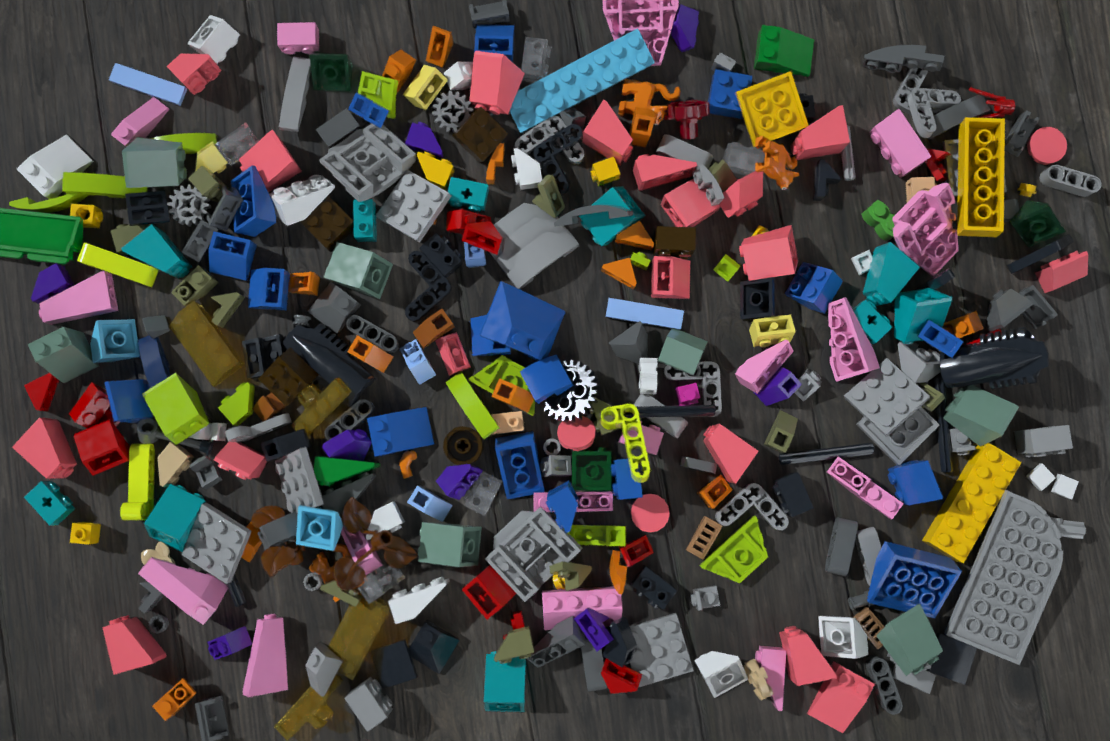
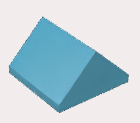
M302 505L298 506L296 544L334 551L343 528L338 512Z

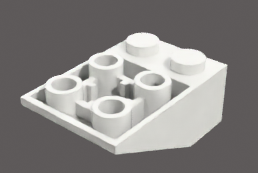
M313 175L309 177V180L294 182L286 188H277L269 195L275 205L276 216L288 226L306 219L331 193L335 186L322 175Z
M439 577L432 580L430 585L426 586L425 583L411 588L412 591L407 592L404 589L395 592L392 595L393 598L388 601L395 624L415 618L449 583L450 579L444 580V577Z

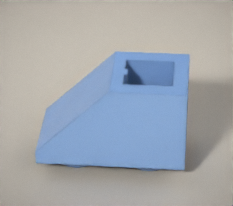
M416 339L400 348L411 373L419 385L436 376Z
M421 485L415 488L407 502L441 522L444 521L453 506Z

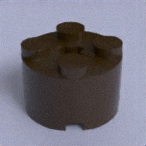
M459 426L452 429L443 442V450L446 457L457 465L473 464L483 453L484 444L482 437L470 427ZM462 441L468 444V448H465L464 452L459 448Z

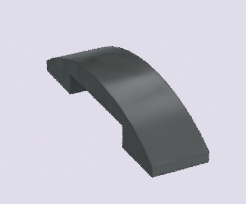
M974 96L934 115L936 130L928 140L960 125L965 117L976 118L991 111L989 105L986 104L984 96Z
M616 205L586 206L566 213L554 222V226L579 223L578 215L608 211L609 219L632 216L633 211Z

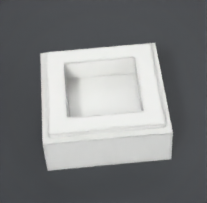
M870 250L851 258L859 275L869 271L870 263L873 259Z
M1043 464L1037 465L1026 476L1039 491H1042L1055 479V476Z
M1057 474L1051 492L1067 499H1072L1079 481L1062 474Z

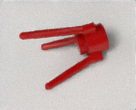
M969 88L971 92L997 100L986 101V104L994 105V110L997 113L976 118H1003L1005 114L1011 115L1014 112L1015 101L1013 99H1006L1003 96Z

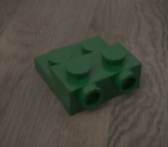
M595 448V451H587V449L572 451V487L574 490L611 491V451H607V448Z

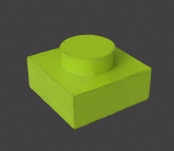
M633 252L630 258L631 264L644 270L647 269L651 260L647 259V255L640 252L637 254Z
M725 254L713 270L726 281H729L740 268V265Z

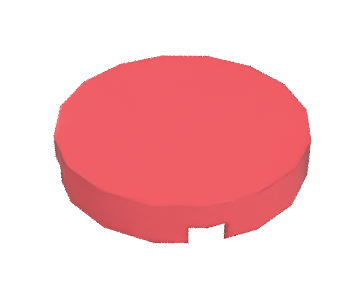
M1042 127L1029 137L1027 143L1028 153L1030 156L1032 155L1037 163L1051 165L1061 160L1067 150L1066 138L1056 128Z
M582 416V420L575 417V422L568 420L567 423L563 421L560 423L557 436L559 443L564 448L581 451L592 445L596 436V429L594 423L589 418Z
M644 494L632 504V521L642 531H659L668 522L669 507L660 496Z

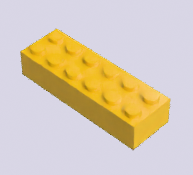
M965 117L959 125L957 236L997 237L1004 231L1005 119Z
M990 443L981 447L977 445L976 450H974L922 541L954 561L964 563L1022 462Z

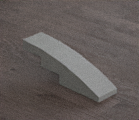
M293 57L282 103L279 130L294 132L299 130L307 103L306 95L310 85L309 76L313 66L312 59Z

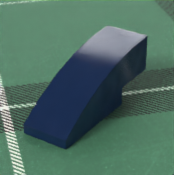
M150 336L139 339L138 345L149 387L152 388L171 376L169 372L170 366L159 337L152 339Z

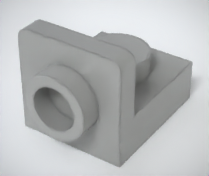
M720 53L714 60L711 70L715 71L717 69L731 72L736 61Z
M807 369L798 379L802 385L794 393L804 402L821 386L822 382L819 374L814 370Z
M957 428L949 429L951 452H957L958 455L970 454L969 450H976L975 446H971V440Z
M550 455L543 457L540 464L542 477L572 475L571 456Z
M716 585L693 589V594L690 595L692 606H696L698 611L703 608L720 606Z

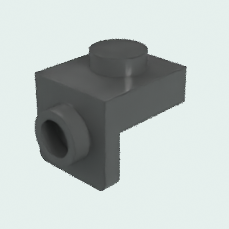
M206 455L189 465L196 472L200 484L205 490L222 481L216 463Z

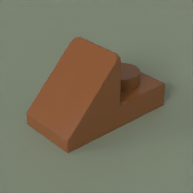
M271 392L267 396L263 395L252 409L264 422L274 417L286 406Z

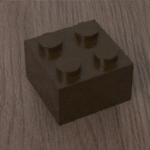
M479 107L458 128L452 137L478 162H483L508 133L482 107Z
M329 196L306 219L300 221L330 252L335 248L337 242H342L354 230V221Z
M657 226L653 238V257L668 256L685 260L691 258L696 249V227Z
M290 347L271 364L259 380L287 407L310 385L318 374Z

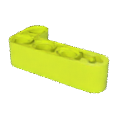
M87 243L83 244L77 259L82 264L149 287H153L159 269Z
M624 404L605 408L601 413V425L607 430L622 428L632 479L638 483L645 482L650 474V465L637 407L632 404ZM631 412L634 414V417L626 418L624 414ZM611 415L615 420L608 422L604 418ZM634 430L638 433V436L630 437L628 432ZM638 449L642 452V455L634 456L631 451ZM639 463H641L640 466L642 472H644L643 475H640V473L637 472Z
M131 444L128 502L121 505L120 515L122 520H147L154 509L155 448L153 444Z

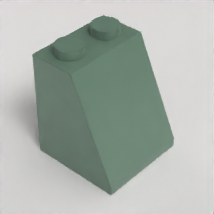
M140 137L133 140L122 151L126 188L179 186L187 177V169L184 168L186 153L183 150V144L181 142Z
M337 242L326 268L324 278L335 284L380 299L393 264L374 252Z
M62 327L28 344L35 361L62 383H66L99 367L98 363H93L91 348L84 333Z
M968 385L956 391L954 394L956 398L946 407L945 410L947 412L943 418L981 447L1004 434L1019 407L976 386Z
M422 522L418 562L454 567L478 566L482 527Z
M920 604L889 622L876 635L905 676L912 672L914 675L925 669L923 665L926 663L932 665L939 660L938 655L943 651Z

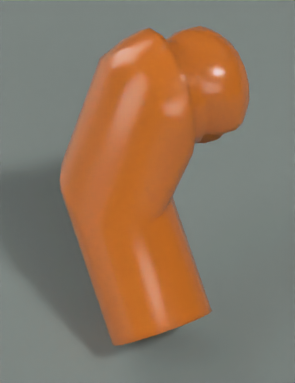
M414 450L405 451L399 461L403 479L413 476L410 464L417 458Z

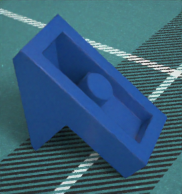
M928 320L917 336L950 358L955 355L964 342Z

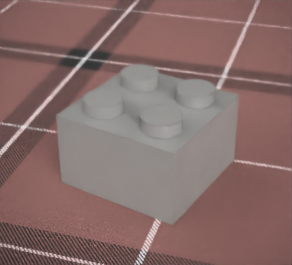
M1069 425L1014 431L1017 453L1025 454V457L1066 453L1065 449L1073 448Z
M369 677L355 687L345 697V700L367 732L386 719L393 710L390 698L387 695H383L380 691L382 689L381 685L376 679L373 680L372 677Z

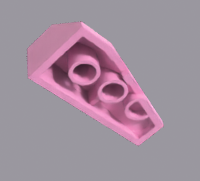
M847 298L828 303V322L831 328L829 346H831L832 354L830 365L835 380L840 381L880 368L874 349Z
M151 557L138 573L185 613L203 625L216 611L228 589L223 581L212 574H204L195 571V569L176 566L174 563Z

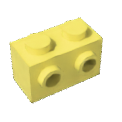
M424 65L403 95L414 106L427 110L448 79L437 68Z
M791 315L753 319L749 329L753 347H768L784 340L791 342L796 332Z

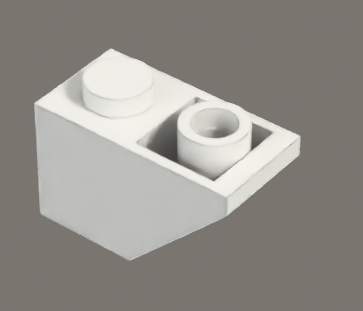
M456 62L444 72L445 77L448 79L447 83L450 90H465L471 87L473 62Z
M518 148L514 149L515 155H511L513 167L517 166L518 173L514 174L516 185L520 184L521 190L537 188V185L542 181L540 164Z
M395 501L374 511L368 531L378 530L380 532L382 530H390L392 533L402 528L401 524L405 521ZM366 534L367 541L370 540L373 535Z

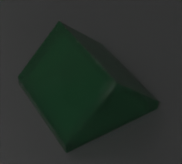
M309 54L314 90L351 91L353 64L348 54Z
M1027 200L1010 220L1028 248L1066 232L1064 226L1047 203Z

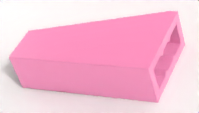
M106 271L99 272L39 303L40 319L42 322L50 325L118 311L112 274Z
M276 614L264 615V619L257 620L243 687V695L247 697L288 690L283 618L276 617Z

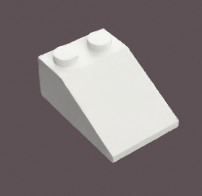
M65 135L32 154L17 170L43 196L52 199L63 192V172L82 173L94 161L68 135Z

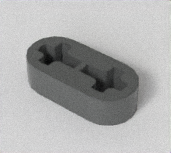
M683 456L680 462L682 467L715 474L718 465Z

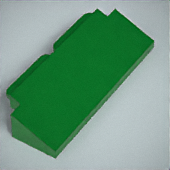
M0 208V257L21 259L24 255H27V258L31 261L66 264L69 260H73V252L80 253L82 249L84 219L76 216Z

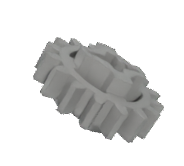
M449 91L448 96L443 92L441 94L442 99L437 97L435 100L438 105L433 104L432 106L436 110L432 112V116H437L434 123L440 122V129L446 127L447 133L450 129L455 133L457 128L470 117L469 113L473 111V108H468L471 102H465V95L459 97L458 91L455 95L452 94V91ZM447 101V107L440 109L441 105ZM451 108L457 112L454 116H452V113H448ZM464 115L463 120L458 123V117ZM445 117L449 123L445 122L443 118Z
M188 184L187 189L184 186H180L181 191L175 189L174 193L176 195H170L169 198L172 199V202L167 204L172 207L169 210V213L173 215L172 218L181 225L186 223L189 227H191L192 222L198 225V220L205 221L203 216L209 214L206 210L211 208V205L207 204L210 199L203 196L196 187L193 188L190 184Z

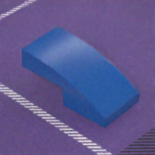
M358 92L355 93L348 109L382 128L389 113L388 109Z

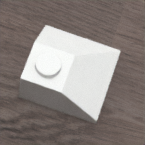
M818 616L821 654L823 656L857 659L868 655L867 634L856 618Z
M711 651L695 660L714 698L748 680L738 656Z

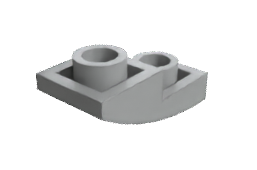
M703 164L699 165L693 174L694 182L698 185L699 190L706 188V197L710 200L711 206L719 205L724 199L722 190L712 173Z
M895 664L892 672L894 679L927 694H930L936 675L926 670H922L916 675L912 672L905 676L897 664Z

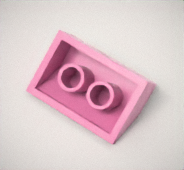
M900 109L893 112L869 132L872 141L881 149L882 156L892 165L891 168L894 174L900 178L918 168L931 157Z

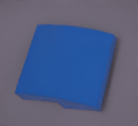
M557 355L537 361L520 371L534 400L538 404L555 393L558 396L573 386Z

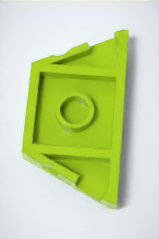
M503 355L469 378L470 382L492 394L499 378L530 392L520 373L525 367ZM535 400L528 413L532 416L535 413Z
M753 516L699 566L732 581L741 583L768 558L757 517Z

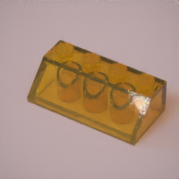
M193 301L177 313L169 327L211 385L215 387L245 364L217 325L211 322L212 318L204 307Z
M361 588L357 590L359 595L362 596L359 604L356 607L351 604L349 605L328 646L331 651L343 660L337 672L351 680L358 675L391 611L388 602Z

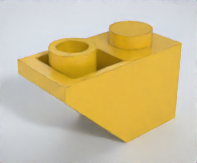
M418 152L417 157L427 181L447 191L450 179L455 172L452 163L446 159H441V161L435 159V156L428 152H424V154Z

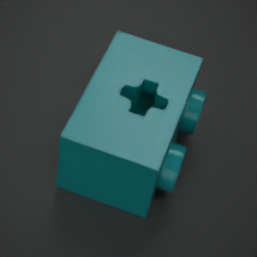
M451 177L448 188L451 198L448 204L454 208L468 207L473 212L485 211L489 186L484 183ZM470 193L471 196H468V199H465L464 195Z
M373 199L361 202L353 200L354 238L357 242H377L375 202Z
M865 299L853 311L872 345L877 343L892 326L889 324V319L884 315H880L876 311V306ZM868 318L872 319V321L870 322L871 324L867 323L869 320Z
M41 481L24 498L49 526L59 525L75 508L72 506L71 499L59 491L60 488L55 482Z

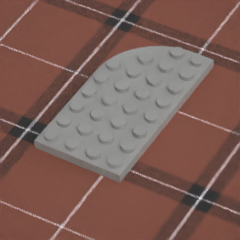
M1007 490L1004 491L945 629V635L1020 665L1058 578L1063 561L1060 532L1042 507L1024 497Z

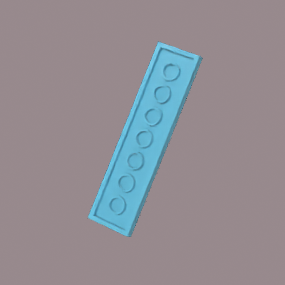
M635 29L517 91L510 108V113L520 133L655 64L639 29Z

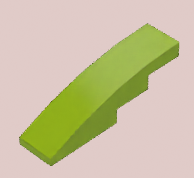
M63 172L62 191L65 193H85L86 195L108 196L109 198H126L125 194L148 192V187L126 188L125 176Z

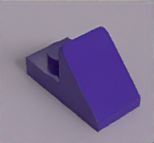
M588 607L575 617L574 620L595 650L599 651L613 640L603 625L609 617Z

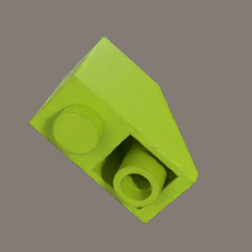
M244 382L240 384L232 396L229 395L221 401L222 405L218 409L232 425L239 426L253 413L255 392L253 383Z

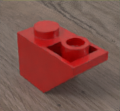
M463 209L447 212L446 231L464 234L467 223L489 222L491 217Z

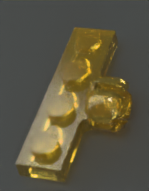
M339 377L334 379L323 392L315 384L305 387L301 394L299 393L297 396L298 401L304 406L305 410L291 427L295 431L305 428L307 437H309L351 393L350 389Z
M336 673L324 697L320 696L310 686L278 721L274 728L288 741L306 722H309L315 729L323 727L327 723V719L329 718L330 720L333 716V710L327 705L326 701L344 680Z

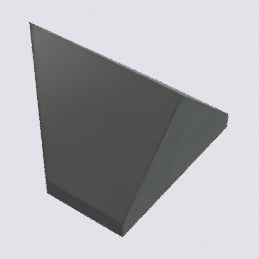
M641 321L609 342L617 357L639 364L640 358H648V334Z

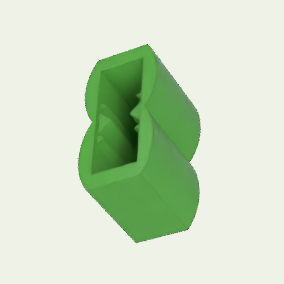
M877 200L862 213V218L869 226L874 227L875 232L881 239L888 241L894 237L893 227L895 225L893 217L895 215L890 213L889 208L882 201Z

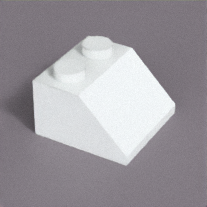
M210 15L187 44L200 54H208L218 64V62H222L225 59L226 52L237 44L240 34L223 19Z

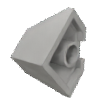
M899 342L898 351L901 371L914 383L928 382L941 372L940 354L936 351L918 348L919 344L917 343L903 344Z
M319 642L314 648L306 663L310 686L320 696L324 697L343 660L323 642Z

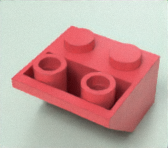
M180 54L167 65L170 71L193 95L201 92L205 85L211 80L216 79L222 71L208 54Z
M1077 250L1040 266L1042 270L1035 274L1044 293L1087 276V251L1079 254Z
M654 256L652 259L651 298L689 299L690 261L677 257Z
M228 442L214 458V461L219 463L218 467L226 471H235V475L244 480L259 478L268 462L264 454L238 442Z

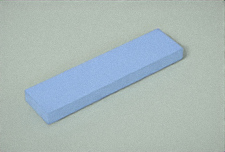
M115 63L109 81L179 106H181L187 88L117 63Z
M614 298L608 299L606 311L607 318L636 323L641 321L642 324L681 330L684 314L683 310Z

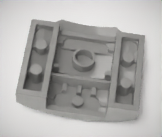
M370 124L364 129H357L345 140L328 149V154L319 161L346 187L348 193L358 202H361L383 192L402 177L416 161V153L384 125L380 128Z
M523 203L494 224L502 236V242L497 255L489 252L514 286L520 290L533 281L534 276L562 256H567L579 247V243L564 225L554 226V222L559 219L558 217L553 218L537 205Z
M540 506L535 512L522 510L494 536L493 551L485 560L526 602L553 575L550 574L549 566L562 561L569 562L582 550V547L564 529L561 530L557 522Z

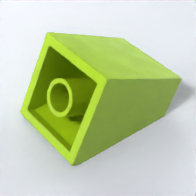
M177 373L142 393L164 435L175 445L209 425L197 392Z

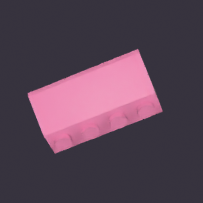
M614 586L576 588L566 591V589L542 590L544 630H551L557 623L571 616L577 617L588 607L609 617L603 623L605 627H610L613 621L622 617L621 594H618Z

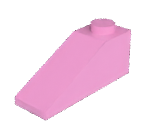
M153 97L123 119L111 135L127 147L137 137L146 138L169 111V108Z
M784 340L747 359L735 373L740 384L758 394L794 352L790 342Z
M343 525L341 534L354 562H356L372 548L371 541H367L366 534H362L360 531L352 534ZM376 550L358 564V566L364 569L365 575L383 565Z
M759 646V651L755 653V660L759 668L763 667L767 673L768 678L765 680L773 691V695L770 697L774 707L778 711H782L786 650L781 647Z

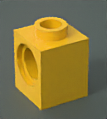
M614 156L594 163L592 171H590L593 182L597 181L598 186L620 179L621 174Z
M71 204L70 216L84 219L83 227L100 228V223L103 220V213L100 208L94 205ZM90 212V217L85 220L86 214Z
M88 522L72 523L70 543L88 545L99 543L101 524Z

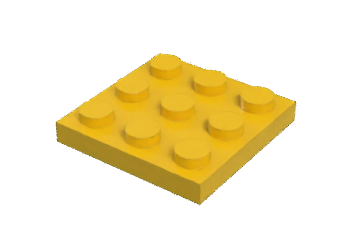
M791 71L735 92L753 147H755L756 138L764 136L772 141L809 126Z

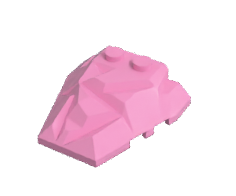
M603 0V12L613 39L616 40L638 28L655 62L651 66H661L678 10V0Z
M949 183L933 186L929 192L924 190L918 191L893 217L895 225L893 227V236L899 249L933 277L959 251L957 230L953 229L952 220H956V214L952 213L951 205L955 203V197Z

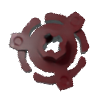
M686 100L668 104V114L664 116V120L680 121L681 139H695L698 137L697 122L703 116L709 115V102Z

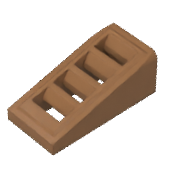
M704 516L686 550L704 559L719 534L722 525ZM708 524L709 526L715 528L714 531L712 532L711 530L705 528V525ZM704 531L708 533L709 535H711L710 538L703 536L701 532ZM699 537L702 540L706 541L707 544L704 545L696 540ZM695 544L703 548V551L700 552L696 550L695 548H693V545Z
M864 607L853 618H856L867 634V639L878 650L883 644L880 641L876 642L875 639L884 626L869 608ZM869 616L870 619L862 625L861 622ZM874 622L875 624L867 631L866 628ZM878 627L880 630L871 636V633Z

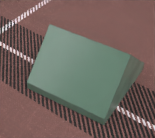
M672 328L667 335L658 362L694 376L708 341Z

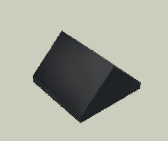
M774 278L740 282V319L753 320L774 317Z

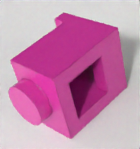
M697 383L680 386L675 389L679 406L699 403L700 395Z

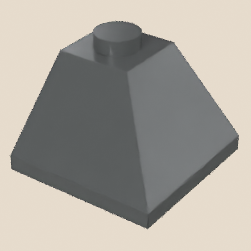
M330 282L307 312L338 335L346 325L348 318L354 315L361 304Z
M1001 289L992 296L994 299L989 302L986 330L991 332L1004 328L1034 303L1013 289L1006 291Z

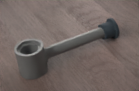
M145 418L138 422L137 432L141 443L153 444L158 438L172 442L164 435L163 431H160L155 420ZM187 438L179 443L197 448L208 456L213 448L212 440L210 442L202 440L201 442Z

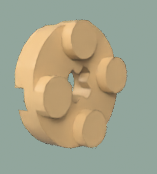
M755 659L744 663L745 673L749 683L755 687L753 691L760 700L772 696L773 691L765 680L768 678L763 667L759 668Z

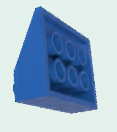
M885 541L876 557L867 601L871 604L905 612L920 604L927 617L935 618L962 571L950 557Z

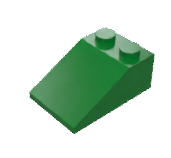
M762 25L758 33L754 69L779 73L791 71L794 75L810 76L814 39L782 27Z
M315 456L314 474L318 485L330 486L334 485V482H341L379 468L380 463Z

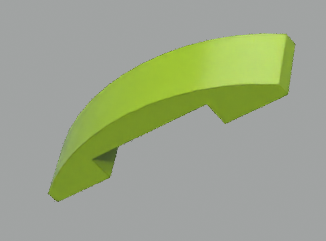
M185 133L150 138L181 142L186 154L197 153L212 141L217 146V136L212 133Z
M66 193L64 196L37 203L26 197L11 201L9 205L22 211L52 213L71 207V204L79 203L88 195L85 193Z
M461 371L446 381L453 396L483 439L500 428Z
M572 525L570 532L567 533L579 545L626 546V526Z

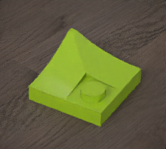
M362 71L358 93L388 109L387 117L395 119L396 94L399 81Z

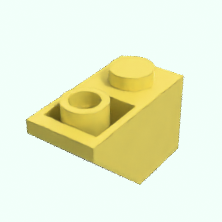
M213 141L197 152L195 171L204 166L213 173H220L227 167V159Z

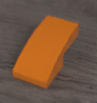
M500 143L490 159L486 174L487 184H495L496 166L503 167L504 143Z
M613 550L609 566L610 576L618 594H623L627 566L619 565L620 551Z

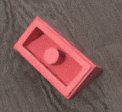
M457 332L436 340L449 376L471 367Z

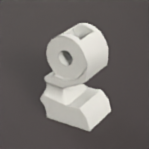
M640 358V394H656L658 358Z
M209 423V425L188 438L225 441L227 424Z

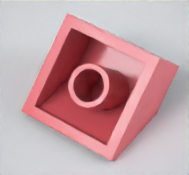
M763 171L750 173L737 180L723 192L724 199L719 205L728 218L733 215L738 217L747 211L746 208L751 210L758 205L757 201L763 197Z

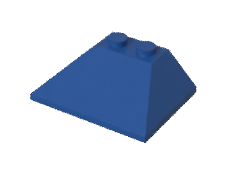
M500 281L479 336L495 343L504 344L528 355L529 358L541 361L548 357L566 311Z

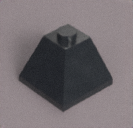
M426 620L412 642L409 651L412 658L440 674L460 639Z

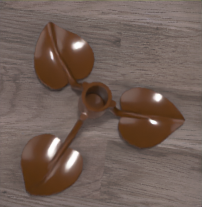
M351 497L344 505L342 523L345 529L352 534L360 531L362 534L373 535L371 538L372 548L356 562L350 557H342L335 563L334 577L337 586L342 590H352L363 582L365 571L358 564L375 550H385V561L395 569L406 566L418 556L407 542L399 537L392 536L388 530L380 532L378 530H366L370 526L372 515L354 497Z
M265 506L253 513L251 522L256 529L260 530L261 526L285 516V513L278 506ZM287 541L285 546L281 548L278 546L267 548L261 556L264 570L272 578L288 565L302 563L304 560L302 551H305V546L298 545L296 542L288 543Z

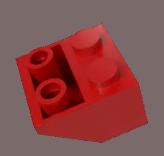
M91 382L69 413L75 423L85 428H90L111 419L116 428L120 423L114 421L107 390Z
M111 419L74 434L81 460L92 476L129 461L130 446Z
M491 565L462 588L463 592L486 620L517 594Z

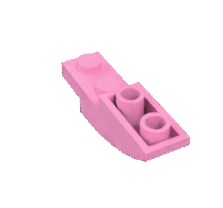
M837 457L827 471L831 477L851 493L891 520L904 504L840 457Z
M613 491L576 492L578 496L576 512L613 511ZM548 492L533 493L534 512L540 506L546 512H551L546 504Z

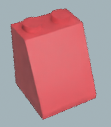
M475 51L469 101L476 106L475 109L482 107L485 111H490L495 115L500 113L508 115L525 73L504 54Z
M603 100L583 131L582 143L607 158L614 156L616 163L621 166L622 162H627L632 154L633 147L631 145L633 139L608 102Z
M843 105L836 107L799 133L793 144H791L792 154L795 155L797 160L838 154L850 143Z
M274 130L269 131L239 159L242 164L240 167L242 172L252 165L256 166L268 192L302 172Z
M694 178L665 194L660 204L676 227H694L720 209V205L711 206L710 200L706 197V188L699 190L698 185L694 182Z
M792 225L745 238L741 246H739L740 256L744 257L745 260L743 264L744 274L748 275L749 281L795 274L798 256Z
M39 417L12 447L46 479L67 478L72 474L73 468L77 464L61 424L57 419Z
M721 424L709 426L703 434L705 436L703 442L716 464H718L726 481L737 483L758 453V450Z
M129 615L109 621L110 625L102 627L113 674L150 665L167 657L165 651L138 617L130 618Z
M796 626L786 627L784 631L779 632L782 648L786 650L788 676L793 683L800 686L837 678L836 673L805 632L799 628L796 629Z

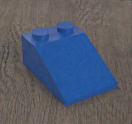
M252 165L231 180V187H235L243 198L233 217L234 232L255 237L276 223L275 205L256 166Z
M147 380L105 382L114 421L137 424L145 418L155 419L142 393L150 389Z
M427 407L367 418L376 457L434 445Z
M534 432L495 438V450L507 499L545 492Z
M928 460L907 461L888 468V479L892 485L894 484L896 489L895 497L904 503L903 505L943 499Z

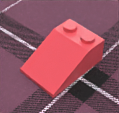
M641 155L635 160L633 167L638 190L642 191L691 177L697 168V162L659 155Z
M833 661L831 668L836 673L837 678L823 681L807 714L843 733L866 703L875 684Z

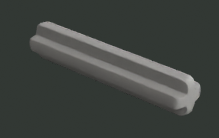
M847 125L850 143L841 152L844 180L852 181L855 179L850 127Z

